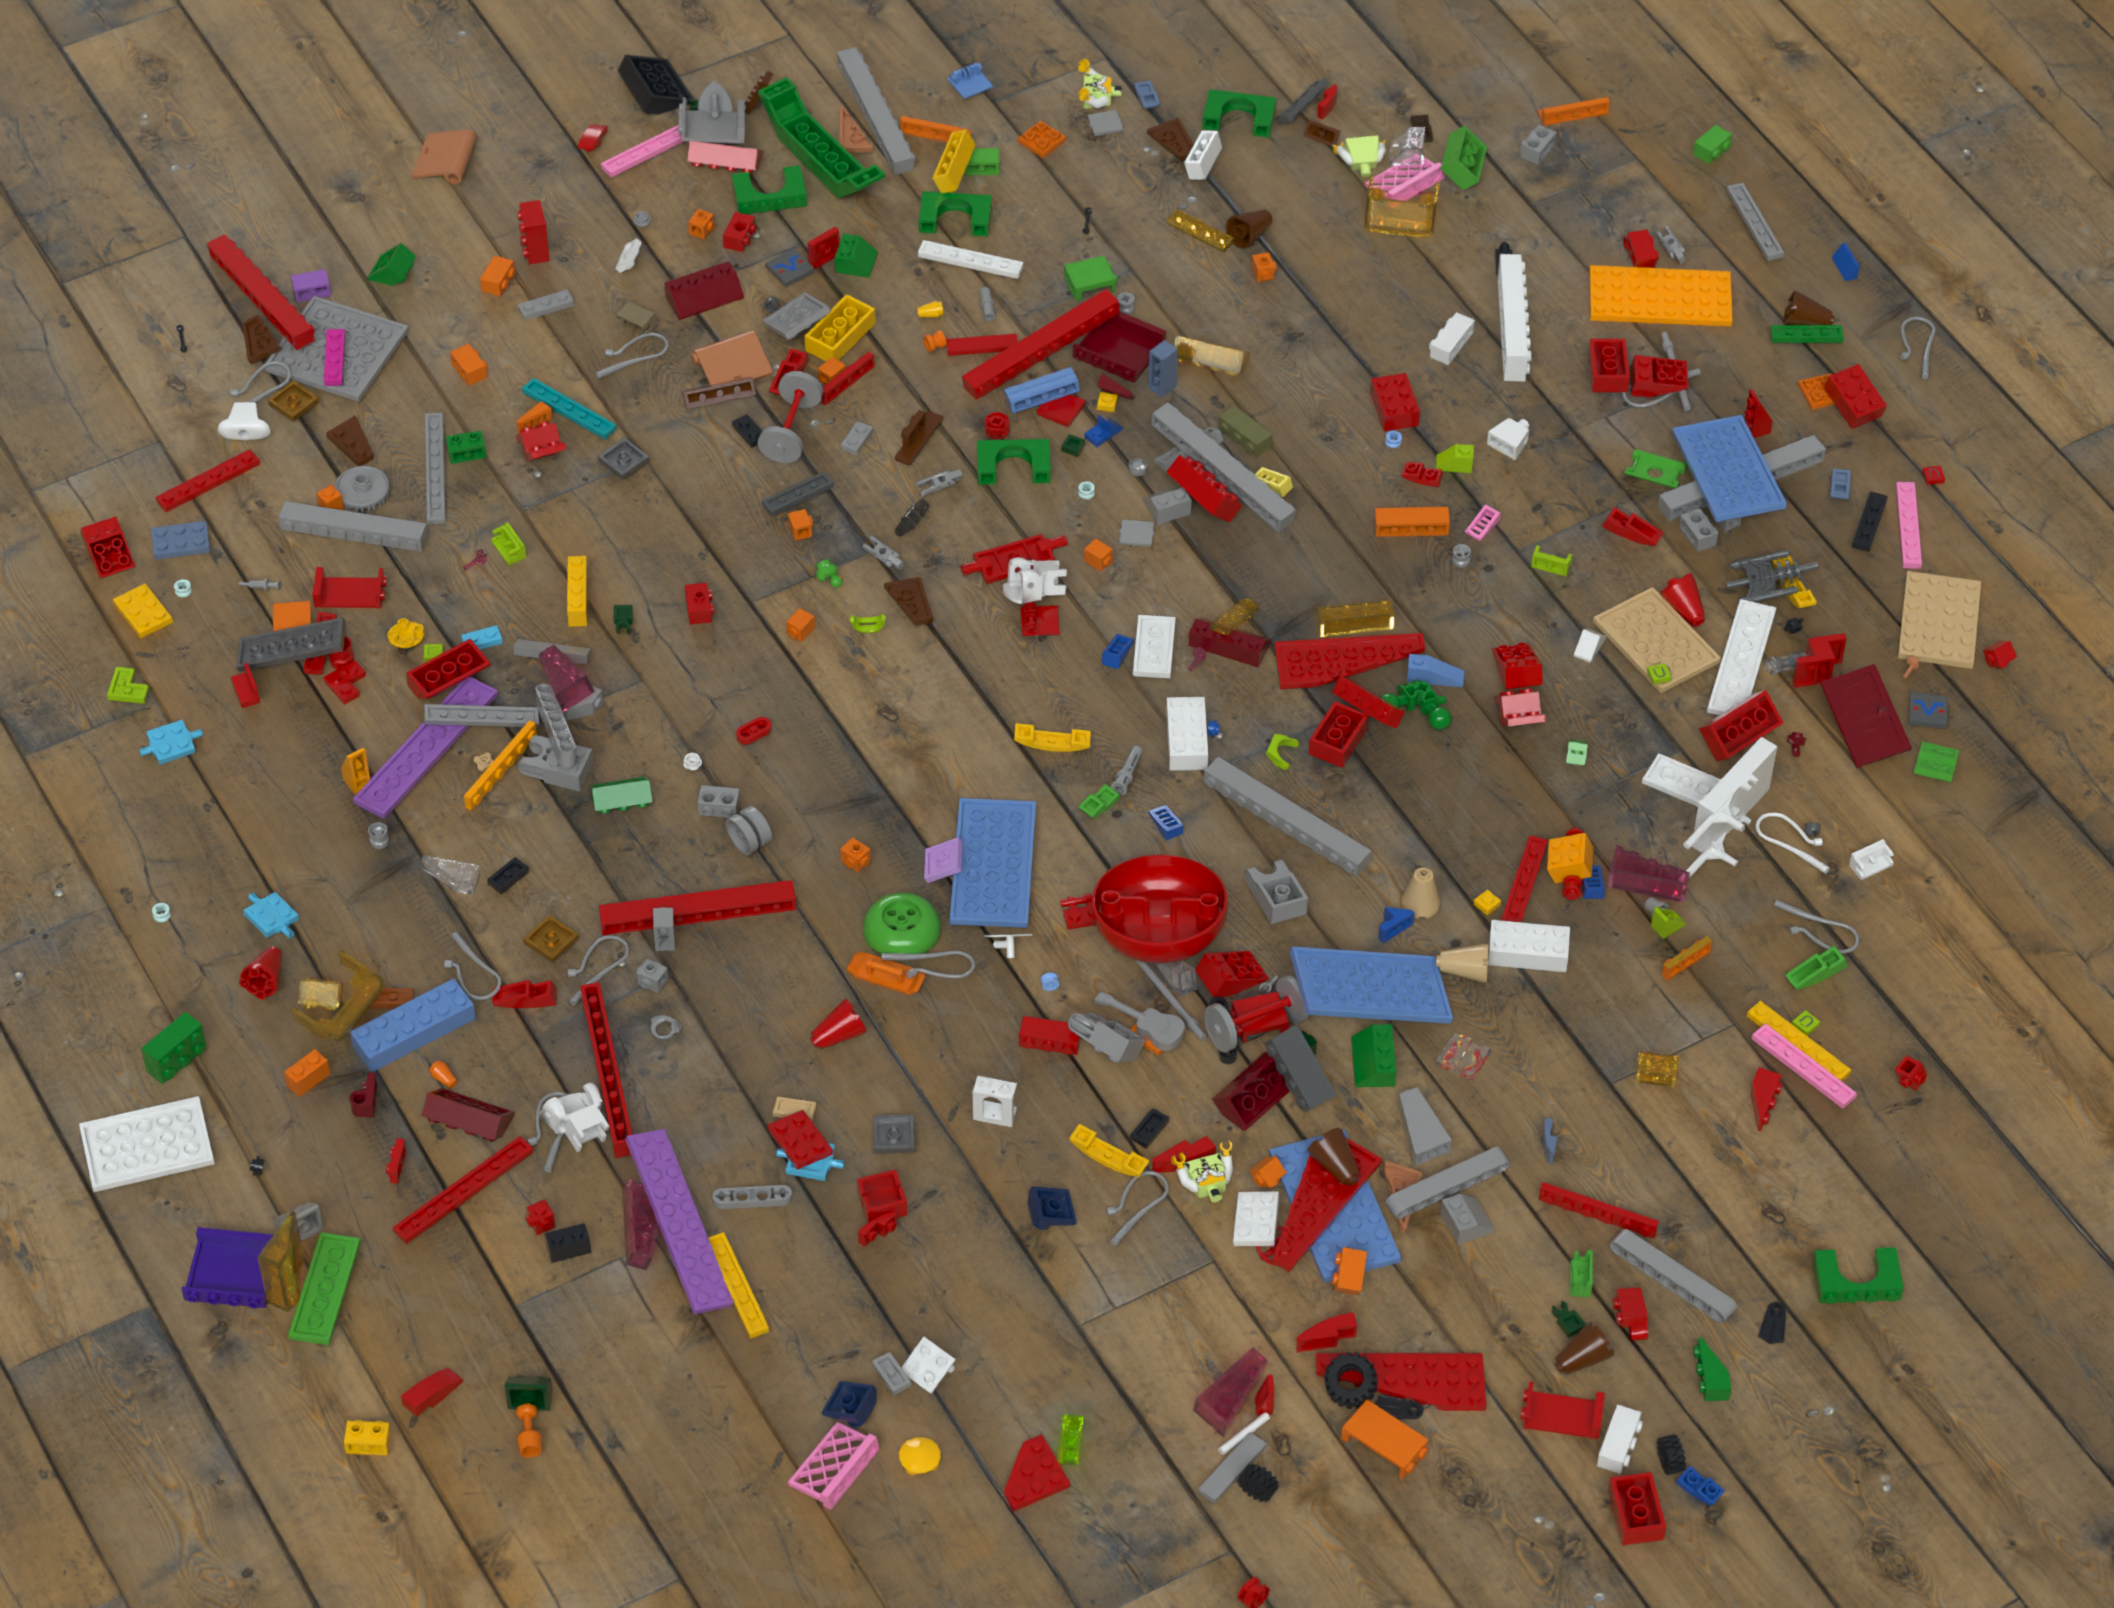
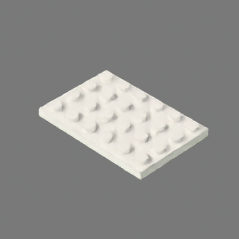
M199 1096L79 1123L93 1192L214 1165Z

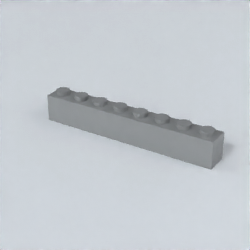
M287 501L284 502L278 517L280 530L422 552L428 537L426 523Z

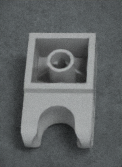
M537 735L531 737L529 741L530 749L539 756L523 757L518 763L519 771L523 775L542 779L544 783L580 792L594 764L592 749L576 745V765L566 768L560 766L549 738Z
M1282 859L1273 862L1272 874L1260 873L1256 867L1245 870V881L1271 924L1307 914L1308 897Z
M1075 1013L1071 1015L1068 1021V1027L1072 1032L1092 1044L1094 1050L1109 1055L1108 1058L1116 1063L1136 1061L1146 1042V1039L1118 1021L1107 1020L1098 1013H1087L1086 1015Z

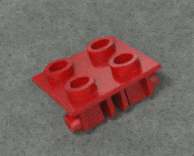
M1035 602L1025 603L1024 607H1020L1022 636L1060 635L1057 605L1035 606Z

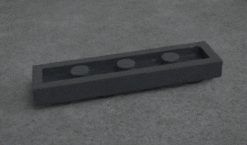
M1870 491L1852 542V548L1870 552L1888 496Z

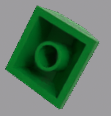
M843 233L835 256V272L870 278L878 251L861 236Z
M399 243L379 256L367 279L390 286L398 282L402 283L407 278L406 273L414 266L413 261L416 256L405 245Z

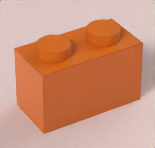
M494 255L480 277L481 291L501 296L504 290H507L510 280L516 275L514 260Z
M470 344L450 351L452 366L468 386L487 378V363L485 360L480 359L477 350L473 349Z
M314 1049L284 1071L286 1086L298 1097H301L330 1075L328 1060Z
M1343 1247L1339 1252H1336L1334 1264L1337 1265L1336 1272H1333L1331 1284L1334 1285L1333 1291L1352 1295L1361 1293L1367 1251Z

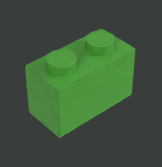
M1717 125L1713 126L1695 141L1693 155L1708 164L1712 163L1723 152L1730 149L1732 134Z
M974 148L965 169V175H999V148Z

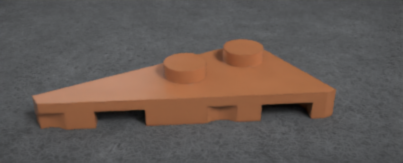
M840 106L839 143L849 153L873 152L872 144L867 142L866 136L860 131L859 126L854 120H851L849 112L843 106Z
M1386 1160L1383 1166L1390 1195L1420 1182L1423 1173ZM1410 1215L1397 1219L1401 1233H1405Z

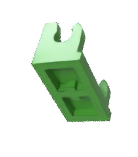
M1587 1250L1584 1257H1580L1579 1252L1575 1251L1573 1260L1570 1261V1296L1591 1298L1593 1250Z

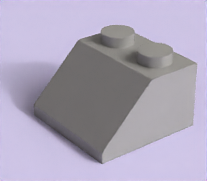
M1175 487L1143 497V501L1157 525L1191 515V498L1183 487Z
M1457 1194L1441 1201L1440 1215L1457 1245L1495 1232L1493 1225L1477 1198Z
M312 1202L300 1205L287 1214H282L273 1220L275 1231L287 1249L324 1230L320 1208Z

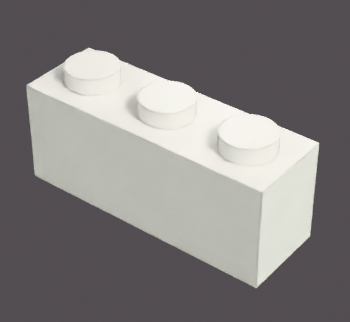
M1201 131L1184 162L1189 179H1206L1222 149L1218 131Z
M1456 312L1452 318L1448 319L1444 329H1440L1437 338L1431 341L1429 345L1430 358L1449 365L1474 333L1475 320Z
M1617 1404L1598 1456V1467L1619 1474L1622 1473L1623 1467H1628L1631 1459L1629 1451L1634 1450L1637 1442L1635 1435L1636 1433L1640 1434L1643 1426V1421H1640L1642 1412Z

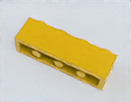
M967 129L951 133L933 175V180L941 193H951L957 190L976 144Z
M568 556L569 627L587 626L586 556Z

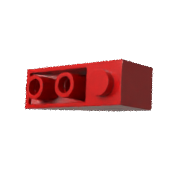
M1749 389L1744 420L1753 438L1771 434L1773 421L1754 391Z
M1758 1067L1753 1079L1750 1092L1758 1131L1762 1130L1764 1124H1768L1771 1116L1769 1110H1774L1777 1101L1775 1096L1776 1094L1780 1095L1783 1083H1780L1781 1074Z

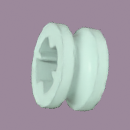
M1085 481L1079 484L1078 494L1080 498L1087 500L1094 497L1095 487L1093 483Z
M182 579L175 582L174 589L178 597H187L191 594V584L188 580Z
M158 903L153 906L152 913L155 921L166 922L170 919L171 912L166 903Z

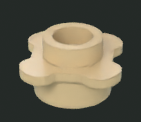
M490 753L474 757V763H477L479 771L485 772L494 760H492Z

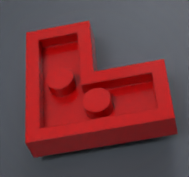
M354 660L324 676L323 679L325 684L345 705L360 697V693L353 683L366 677V673L358 662Z

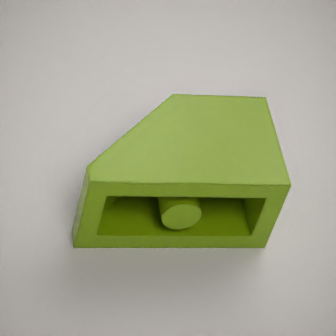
M1455 444L1436 455V469H1442L1445 472L1472 473L1474 445Z

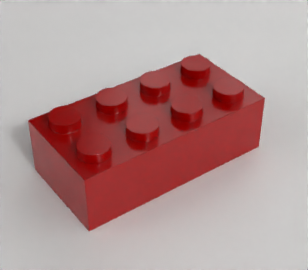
M1179 455L1166 472L1211 515L1231 522L1243 506L1238 501L1240 498L1233 492L1229 493L1227 491L1228 487L1221 481L1217 482L1215 480L1216 476L1212 472L1206 471L1204 469L1205 465L1200 461H1194L1189 456L1185 458Z
M1764 690L1747 697L1700 727L1699 731L1717 762L1730 758L1784 722L1769 694Z

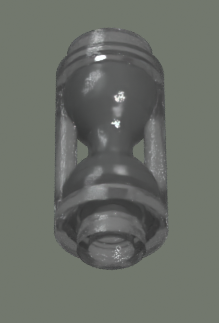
M1796 651V653L1790 655L1767 657V661L1764 662L1765 670L1771 676L1779 672L1795 670L1796 659L1807 655L1805 652Z

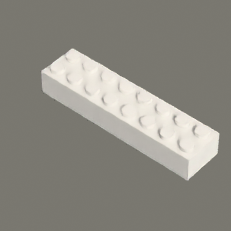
M1500 254L1497 280L1504 381H1525L1526 374L1530 372V364L1527 363L1531 362V351L1528 350L1530 349V338H1527L1529 336V325H1526L1528 323V312H1525L1528 307V301L1524 299L1527 296V287H1523L1526 284V274L1522 273L1525 272V262H1522L1521 254Z

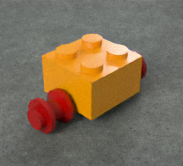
M1572 828L1566 832L1565 837L1549 839L1547 870L1554 883L1563 882L1562 895L1568 900L1580 898L1582 894L1580 889L1582 879L1592 877L1593 845L1586 833L1578 828Z

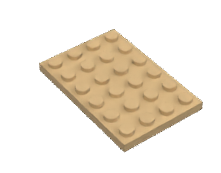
M1907 571L1898 658L1908 660L1911 655H1914L1921 662L1973 669L1981 581Z
M1653 587L1593 617V623L1651 684L1652 681L1647 673V667L1666 664L1671 675V681L1653 685L1660 694L1719 664L1721 661V657Z

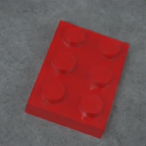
M804 1110L768 1124L769 1133L797 1170L833 1155V1149Z

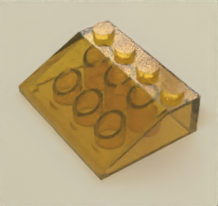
M291 1211L258 1256L267 1303L288 1313L293 1306L295 1307L300 1299L305 1259L296 1213L294 1211Z

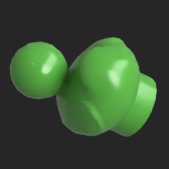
M829 559L816 564L818 569L816 577L819 581L824 582L825 579L831 578L830 584L832 587L838 588L842 585L843 576L837 575L838 567L832 564Z

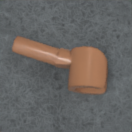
M1911 655L1906 662L1909 667L1902 676L1905 680L1913 669L1916 670L1919 667V659L1914 655Z

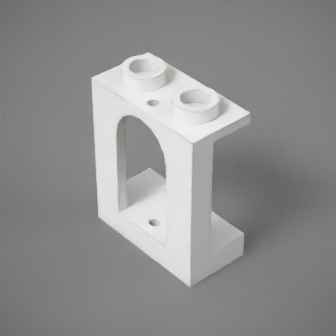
M977 1076L973 1089V1120L1012 1127L1017 1113V1107L1014 1106V1093L1017 1083ZM986 1097H993L998 1099L1002 1104L985 1101L983 1099Z

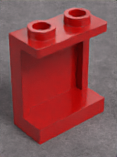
M1277 991L1232 1001V1010H1229L1231 1018L1234 1019L1281 999ZM1283 1007L1235 1026L1237 1037L1241 1038L1242 1043H1246L1247 1036L1277 1029L1280 1034L1289 1029V1020Z

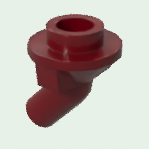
M1792 732V735L1787 736V743L1792 744L1794 757L1800 756L1799 746H1804L1806 741L1803 734L1798 732Z

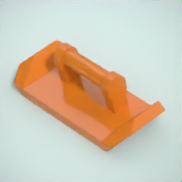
M862 951L853 955L847 967V971L855 978L908 995L918 992L925 978V973L917 972V975L910 979L907 977L906 972L912 969V967L894 961L881 960V957Z

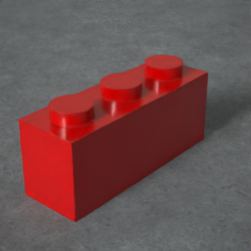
M1023 1016L1019 1032V1047L1078 1055L1082 1037L1069 1029L1068 1022Z

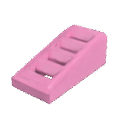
M1485 504L1465 530V533L1481 541L1499 522L1501 513ZM1475 529L1476 531L1480 532V535L1474 533L1472 530Z

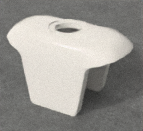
M255 402L234 403L229 418L222 421L218 426L219 434L223 438L230 440L264 439L271 432L268 424L258 419Z

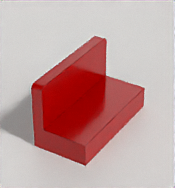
M244 663L245 673L231 677V682L242 708L260 703L258 689L248 663Z

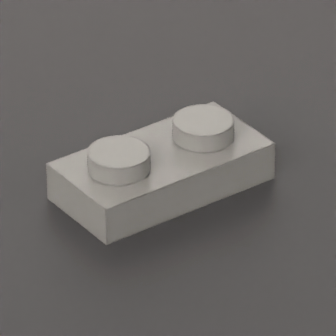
M857 421L842 442L841 450L857 456L873 433V427Z
M890 1352L872 1361L873 1368L893 1396L911 1387L910 1379Z

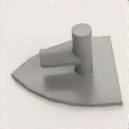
M712 81L701 93L698 111H711V116L717 118L718 112H732L731 99L721 85Z

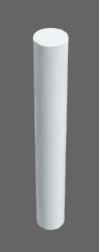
M1264 1412L1220 1446L1218 1451L1224 1455L1241 1442L1250 1432H1254L1267 1422L1270 1416Z

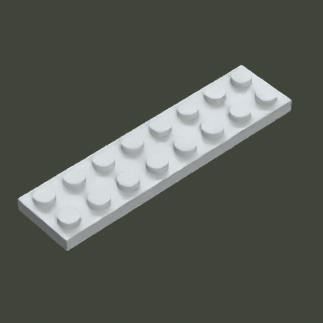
M1740 599L1707 713L1721 715L1752 695L1777 607Z

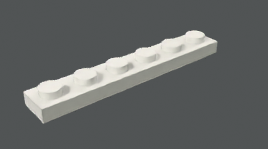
M923 240L918 251V257L1016 279H1019L1023 269V262L925 240Z

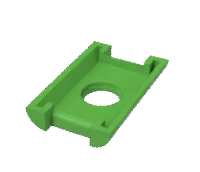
M1635 449L1632 455L1634 464L1632 468H1626L1625 475L1676 489L1679 487V481H1677L1679 475H1684L1687 464ZM1658 469L1662 472V476L1658 478L1648 475V471Z

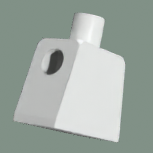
M1507 418L1488 432L1487 444L1515 460L1528 442L1529 423L1525 419L1516 422L1511 418Z

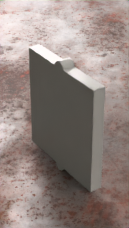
M1116 110L1087 115L1090 123L1089 127L1092 128L1094 136L1123 131L1121 118H1119Z
M1122 520V526L1119 530L1120 544L1152 547V538L1155 536V532H1153L1154 522Z

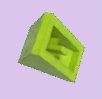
M1657 906L1653 909L1651 927L1663 939L1687 924L1674 910Z

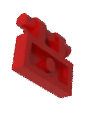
M1091 893L1075 898L1074 896H1069L1067 899L1060 900L1061 908L1069 906V909L1063 910L1067 930L1095 925L1092 914ZM1086 903V906L1076 908V905Z

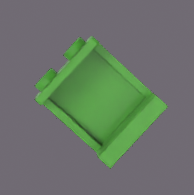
M1104 256L1064 265V279L1075 301L1082 300V292L1106 286H1109L1111 292L1115 291L1117 277L1116 274L1112 273L1111 264L1106 261Z

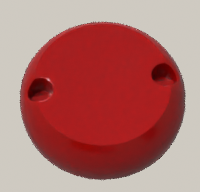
M1146 855L1124 861L1108 870L1100 878L1092 895L1094 923L1104 940L1122 955L1146 963L1178 962L1199 954L1217 938L1225 925L1228 911L1227 891L1218 875L1195 860L1176 855Z

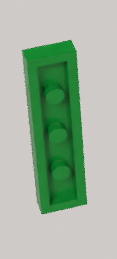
M1771 325L1770 328L1772 343H1843L1844 338L1842 325Z

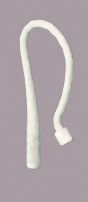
M1766 813L1757 819L1755 827L1760 837L1793 852L1825 874L1829 871L1830 867L1824 865V863L1813 856L1781 841L1767 837L1761 832L1759 825L1764 818L1777 816L1790 823L1807 843L1814 844V846H1822V838L1810 840L1793 820L1781 813Z

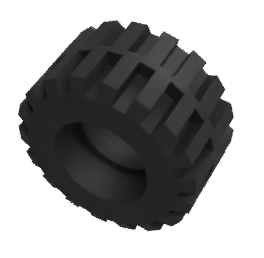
M1346 1352L1345 1356H1342L1341 1353L1337 1355L1338 1358L1336 1360L1333 1358L1330 1361L1331 1364L1326 1367V1373H1324L1325 1387L1328 1396L1331 1397L1334 1403L1337 1402L1338 1406L1343 1407L1344 1405L1347 1409L1356 1406L1357 1409L1366 1400H1372L1374 1392L1377 1391L1378 1380L1376 1370L1372 1362H1369L1365 1356L1361 1357L1360 1353L1355 1352V1355H1351V1352ZM1347 1371H1356L1363 1376V1383L1355 1390H1345L1339 1385L1340 1376Z

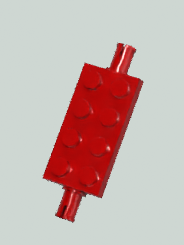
M1039 534L974 553V562L960 565L963 576L979 572L985 583L990 584L1008 578V566L1011 559L1020 557L1030 561H1054L1053 550L1068 546L1065 535L1044 539L1043 535ZM1020 567L1015 568V572L1020 571Z

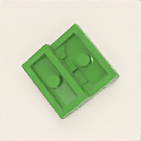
M1922 741L1914 774L1952 782L1960 750Z

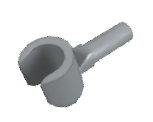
M1276 975L1270 983H1262L1259 987L1260 993L1263 990H1268L1266 994L1272 993L1271 989L1279 979V976Z

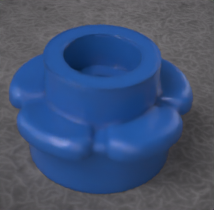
M1216 719L1215 721L1209 720L1207 735L1212 736V738L1219 733L1220 724L1216 723Z

